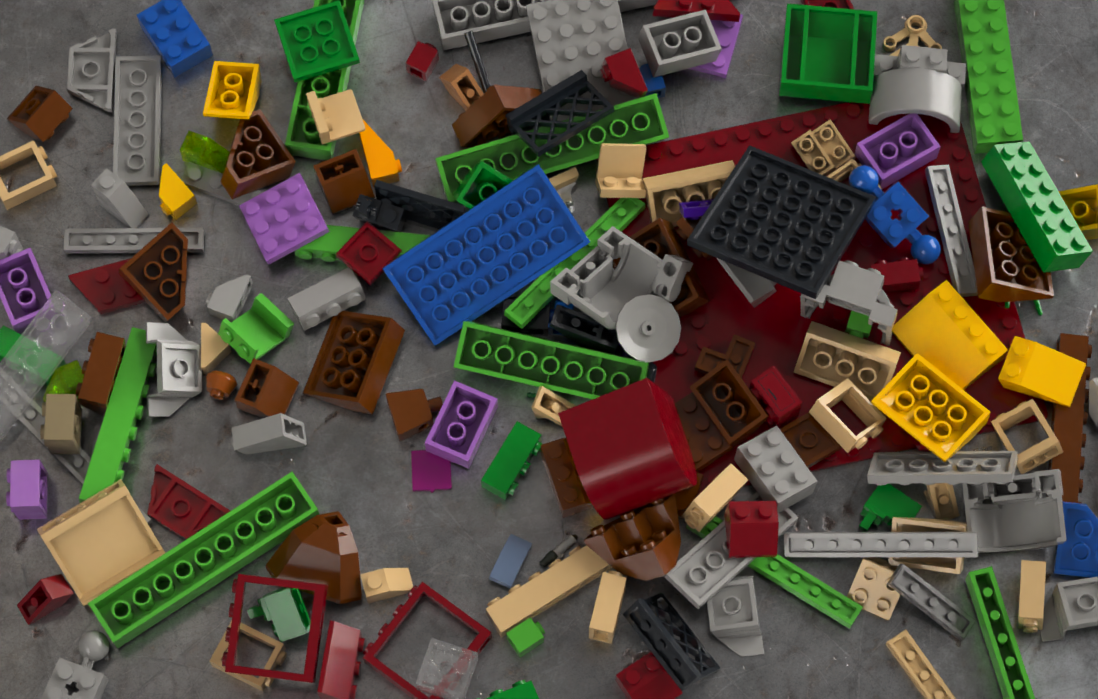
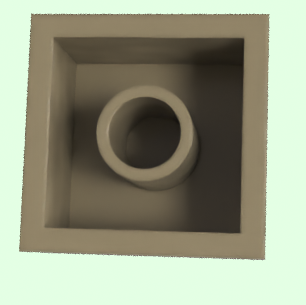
M47 394L46 402L42 403V416H45V425H41L40 436L41 439H44V445L48 447L51 454H80L82 407L76 395Z

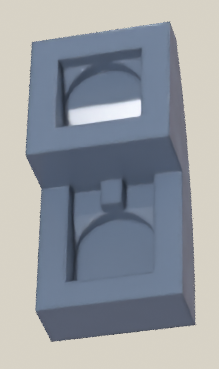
M510 534L489 579L511 589L523 562L531 550L532 543Z

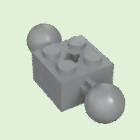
M88 631L83 634L78 642V650L81 655L78 664L59 657L41 699H101L109 680L104 674L92 670L94 662L103 659L109 651L108 638L100 631ZM77 687L79 691L77 693L73 692L71 695V689Z

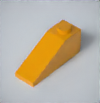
M363 120L366 130L360 132L359 135L372 186L374 187L376 180L389 184L398 182V173L402 172L400 160H395L393 151Z

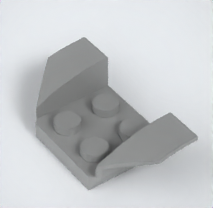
M146 322V344H157L158 394L147 395V416L169 417L189 398L202 392L201 345L186 340L168 323Z
M748 566L707 601L711 633L740 657L764 655L754 587V570Z
M1098 577L1056 584L1052 596L1044 607L1043 630H1039L1042 643L1064 639L1067 630L1098 625Z

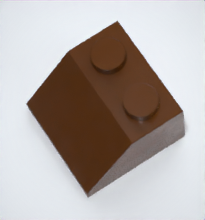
M35 86L8 116L7 120L34 140L44 142L53 136L54 130L59 124L67 120L73 108L55 90Z

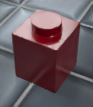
M418 41L405 63L406 72L427 82L439 61L437 48L430 43L424 44Z

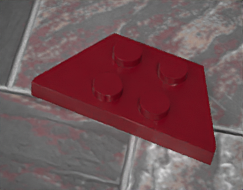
M659 0L653 8V16L674 18L706 10L710 20L739 22L740 12L730 0Z
M131 258L68 275L70 282L78 288L100 314L145 303L144 299L118 272Z
M156 464L154 482L151 488V501L147 513L156 522L186 540L230 512L226 507Z

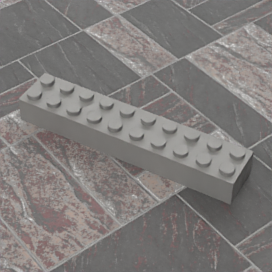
M432 0L443 50L466 46L467 42L464 33L468 31H473L476 43L531 32L526 5L547 0ZM618 0L620 12L656 5L659 0Z

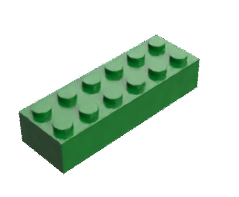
M1030 141L994 145L981 163L1043 273L1079 268L1093 250Z

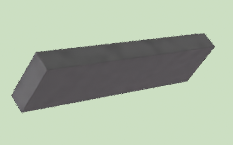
M904 564L898 565L887 583L959 640L965 639L976 621Z

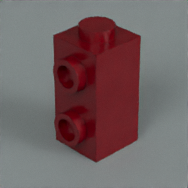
M901 258L897 262L881 260L870 266V268L876 269L881 272V275H884L882 289L885 293L918 289L920 282L924 280L923 268L918 267L917 259Z

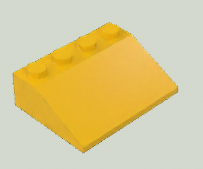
M947 280L925 296L892 328V333L913 357L918 353L963 390L1003 360L1008 352L1003 343Z
M918 353L871 401L875 407L943 462H946L974 438L987 424L991 413Z

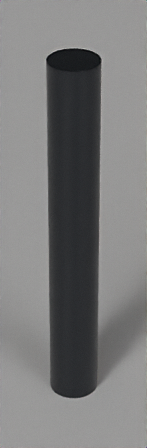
M468 31L464 33L483 93H485L491 85L473 31Z

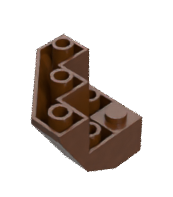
M672 494L635 510L623 513L619 518L604 526L598 525L590 530L591 534L584 539L585 544L623 575L644 581L665 576L676 566L681 545L676 498Z
M339 511L316 515L292 530L266 564L265 568L272 578L328 585L326 599L335 603H348L361 600L362 598L358 550L350 526ZM299 589L312 595L315 593V591Z

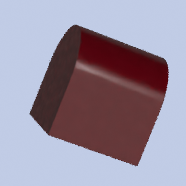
M648 378L558 413L584 490L593 507L604 520L611 519L697 484L694 460L673 397Z

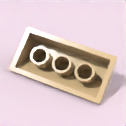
M733 160L643 178L651 223L658 218H663L672 222L675 227L677 226L675 222L683 217L680 213L679 203L714 199L735 168Z
M812 321L794 373L834 387L848 378L868 399L873 400L891 381L901 352Z

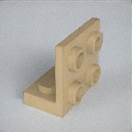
M351 89L324 98H317L315 91L306 93L308 105L322 144L366 130Z
M602 143L600 145L595 181L600 197L645 198L646 188L642 180L646 155L645 144Z
M864 557L847 597L863 606V610L890 620L901 594L887 583L898 566L888 565V561L880 557Z

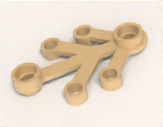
M919 15L909 17L905 22L904 29L893 36L886 37L883 41V48L888 52L894 51L897 43L909 37V43L906 44L908 46L919 47L918 38H920L928 48L942 49V46L936 43L926 32L927 22ZM912 26H918L919 28L914 29ZM892 42L894 45L888 46L886 43ZM900 49L889 56H898Z

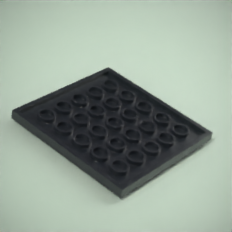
M749 145L687 239V246L816 299L875 204L876 197Z

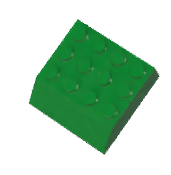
M787 3L779 96L870 104L873 92L878 12Z

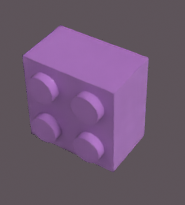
M40 459L11 461V468L7 469V482L10 483V492L6 493L7 506H10L11 512H14L19 520L46 519L48 472Z

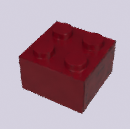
M774 365L751 380L749 390L769 416L764 422L767 427L773 428L778 426L781 429L799 416L802 401Z

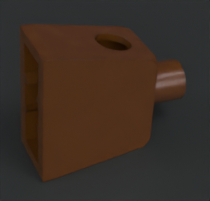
M424 389L386 394L399 441H403L432 427L434 422L431 413L440 411L443 405L440 396L427 400Z

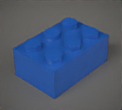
M161 0L137 14L140 27L157 53L161 55L163 62L174 78L213 56L210 43L181 0Z

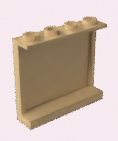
M121 479L37 529L83 606L165 554V551Z

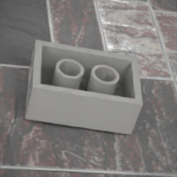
M706 10L643 25L638 36L653 77L715 62L722 50Z
M778 426L769 429L737 448L734 457L735 462L763 501H776L778 513L813 494L817 484L816 478Z

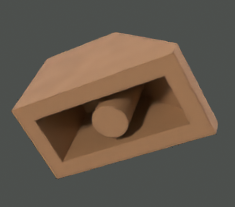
M459 64L453 65L439 77L449 94L465 111L472 106L476 99H479L484 94L469 69Z

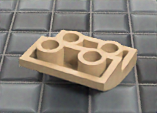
M831 119L812 132L809 130L791 142L808 169L824 176L834 172L851 159L856 158Z

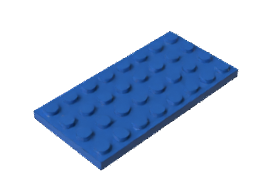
M537 164L382 269L434 346L460 330L464 321L472 322L589 244L590 241L540 165Z

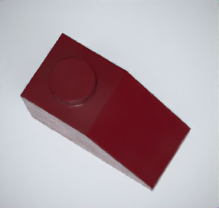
M58 574L40 579L17 604V607L27 624L30 625L61 607L74 593L63 574Z

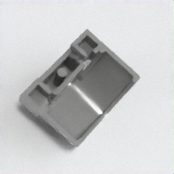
M908 45L901 46L898 56L875 54L869 124L878 125L882 119L897 114H924L943 120L950 126V132L959 133L966 63L947 62V49Z
M612 226L597 240V247L571 270L565 268L550 281L551 294L567 305L573 304L607 329L613 330L616 329L618 314L625 303L636 296L654 295V285L663 260ZM621 258L617 268L614 270L613 259Z
M848 260L845 262L839 261L835 273L830 275L816 299L801 294L802 317L810 319L818 306L819 308H824L827 300L829 303L869 316L868 324L878 323V329L882 330L880 343L887 346L890 345L892 328L898 309L894 308L882 289L884 275H881L880 271L873 268H868L867 270L860 268L858 264Z
M1059 469L1014 475L1013 482H1008L1007 484L983 483L975 485L972 483H962L967 532H978V553L1039 549L1060 545L1067 541L1062 502L1063 486ZM1042 493H1046L1049 497L1042 498ZM992 499L993 504H982L983 500Z

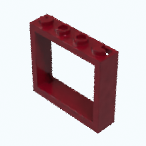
M238 574V579L234 578L232 585L235 601L230 603L229 617L232 618L231 627H227L225 641L229 642L228 652H224L222 658V666H225V672L315 683L328 585ZM246 582L315 591L304 674L235 665Z
M421 582L419 586L415 585L407 595L409 599L404 605L400 604L395 609L392 621L389 624L385 623L378 632L379 637L375 643L370 642L363 651V660L365 664L412 699H446L491 640L492 632L424 582ZM424 594L478 633L430 697L375 658Z

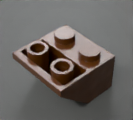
M356 149L313 166L316 179L332 215L356 206L360 194L375 198L367 173Z
M253 358L236 395V406L240 410L261 418L279 413L285 415L299 386V382L277 367Z

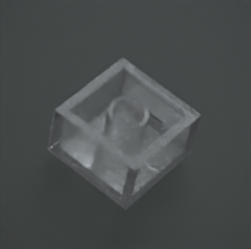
M431 638L415 683L416 690L444 699H465L478 662V652Z

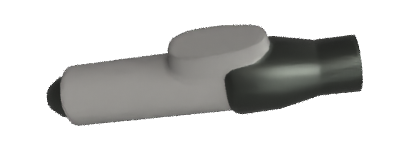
M576 534L568 536L553 550H550L539 564L545 568L555 560L561 559L565 555L564 552L577 542L578 536Z

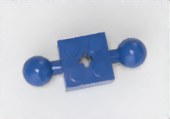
M866 165L856 167L849 176V185L876 197L875 204L865 218L868 224L890 248L896 247L906 238L912 244L911 254L914 259H917L918 263L927 265L935 262L941 252L938 240L930 235H922L916 229L929 215L899 182L894 183L883 192L878 186V174L872 167ZM891 209L899 212V219L892 220L890 218L892 216Z

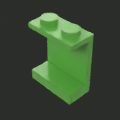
M261 293L255 297L252 308L233 322L226 318L223 319L218 334L224 342L237 351L241 358H244L251 364L253 358L258 360L289 338L294 322Z

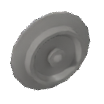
M651 294L636 296L625 303L618 314L616 323L618 342L623 350L636 360L644 362L662 360L673 352L679 342L681 332L679 315L672 304L660 296Z

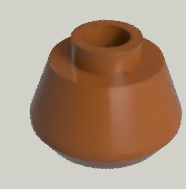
M214 370L206 375L207 391L215 399L223 400L224 397H229L237 387L235 377L228 373Z

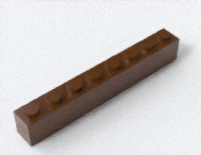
M1060 333L1057 339L1056 351L1086 363V367L1070 408L1052 402L1051 429L1060 442L1063 453L1048 460V470L1059 469L1061 471L1062 501L1082 503L1078 502V493H1082L1083 479L1079 478L1080 470L1084 469L1085 457L1081 456V448H1085L1086 434L1083 433V425L1087 424L1088 412L1084 411V403H1088L1089 389L1085 388L1086 380L1089 381L1091 367L1087 366V358H1091L1092 345L1088 344L1089 336Z

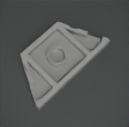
M116 29L108 30L109 33L96 38L94 36L85 43H79L69 48L68 93L107 112H112Z

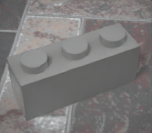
M348 267L287 299L294 315L305 331L359 304L366 297L361 284L353 271Z

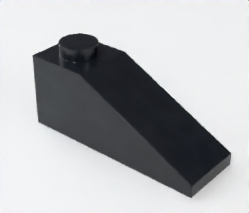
M559 304L556 305L550 327L580 347L614 354L619 343L616 329H607L588 315Z

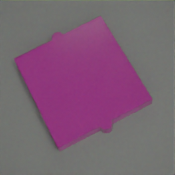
M426 450L411 451L413 491H430L433 493L435 490L452 489L451 461Z

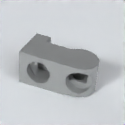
M665 254L654 285V294L670 302L676 300L686 272H690L693 263L677 255Z

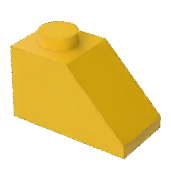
M165 163L162 166L159 189L161 204L159 206L167 216L171 214L177 220L193 208L197 201L191 190L170 166Z

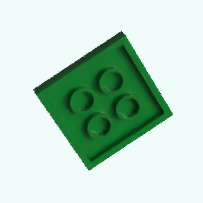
M340 0L274 19L294 83L360 63Z

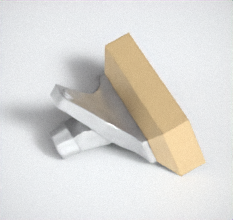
M576 167L549 178L571 213L575 211L571 198V189L576 184L575 181L579 176Z

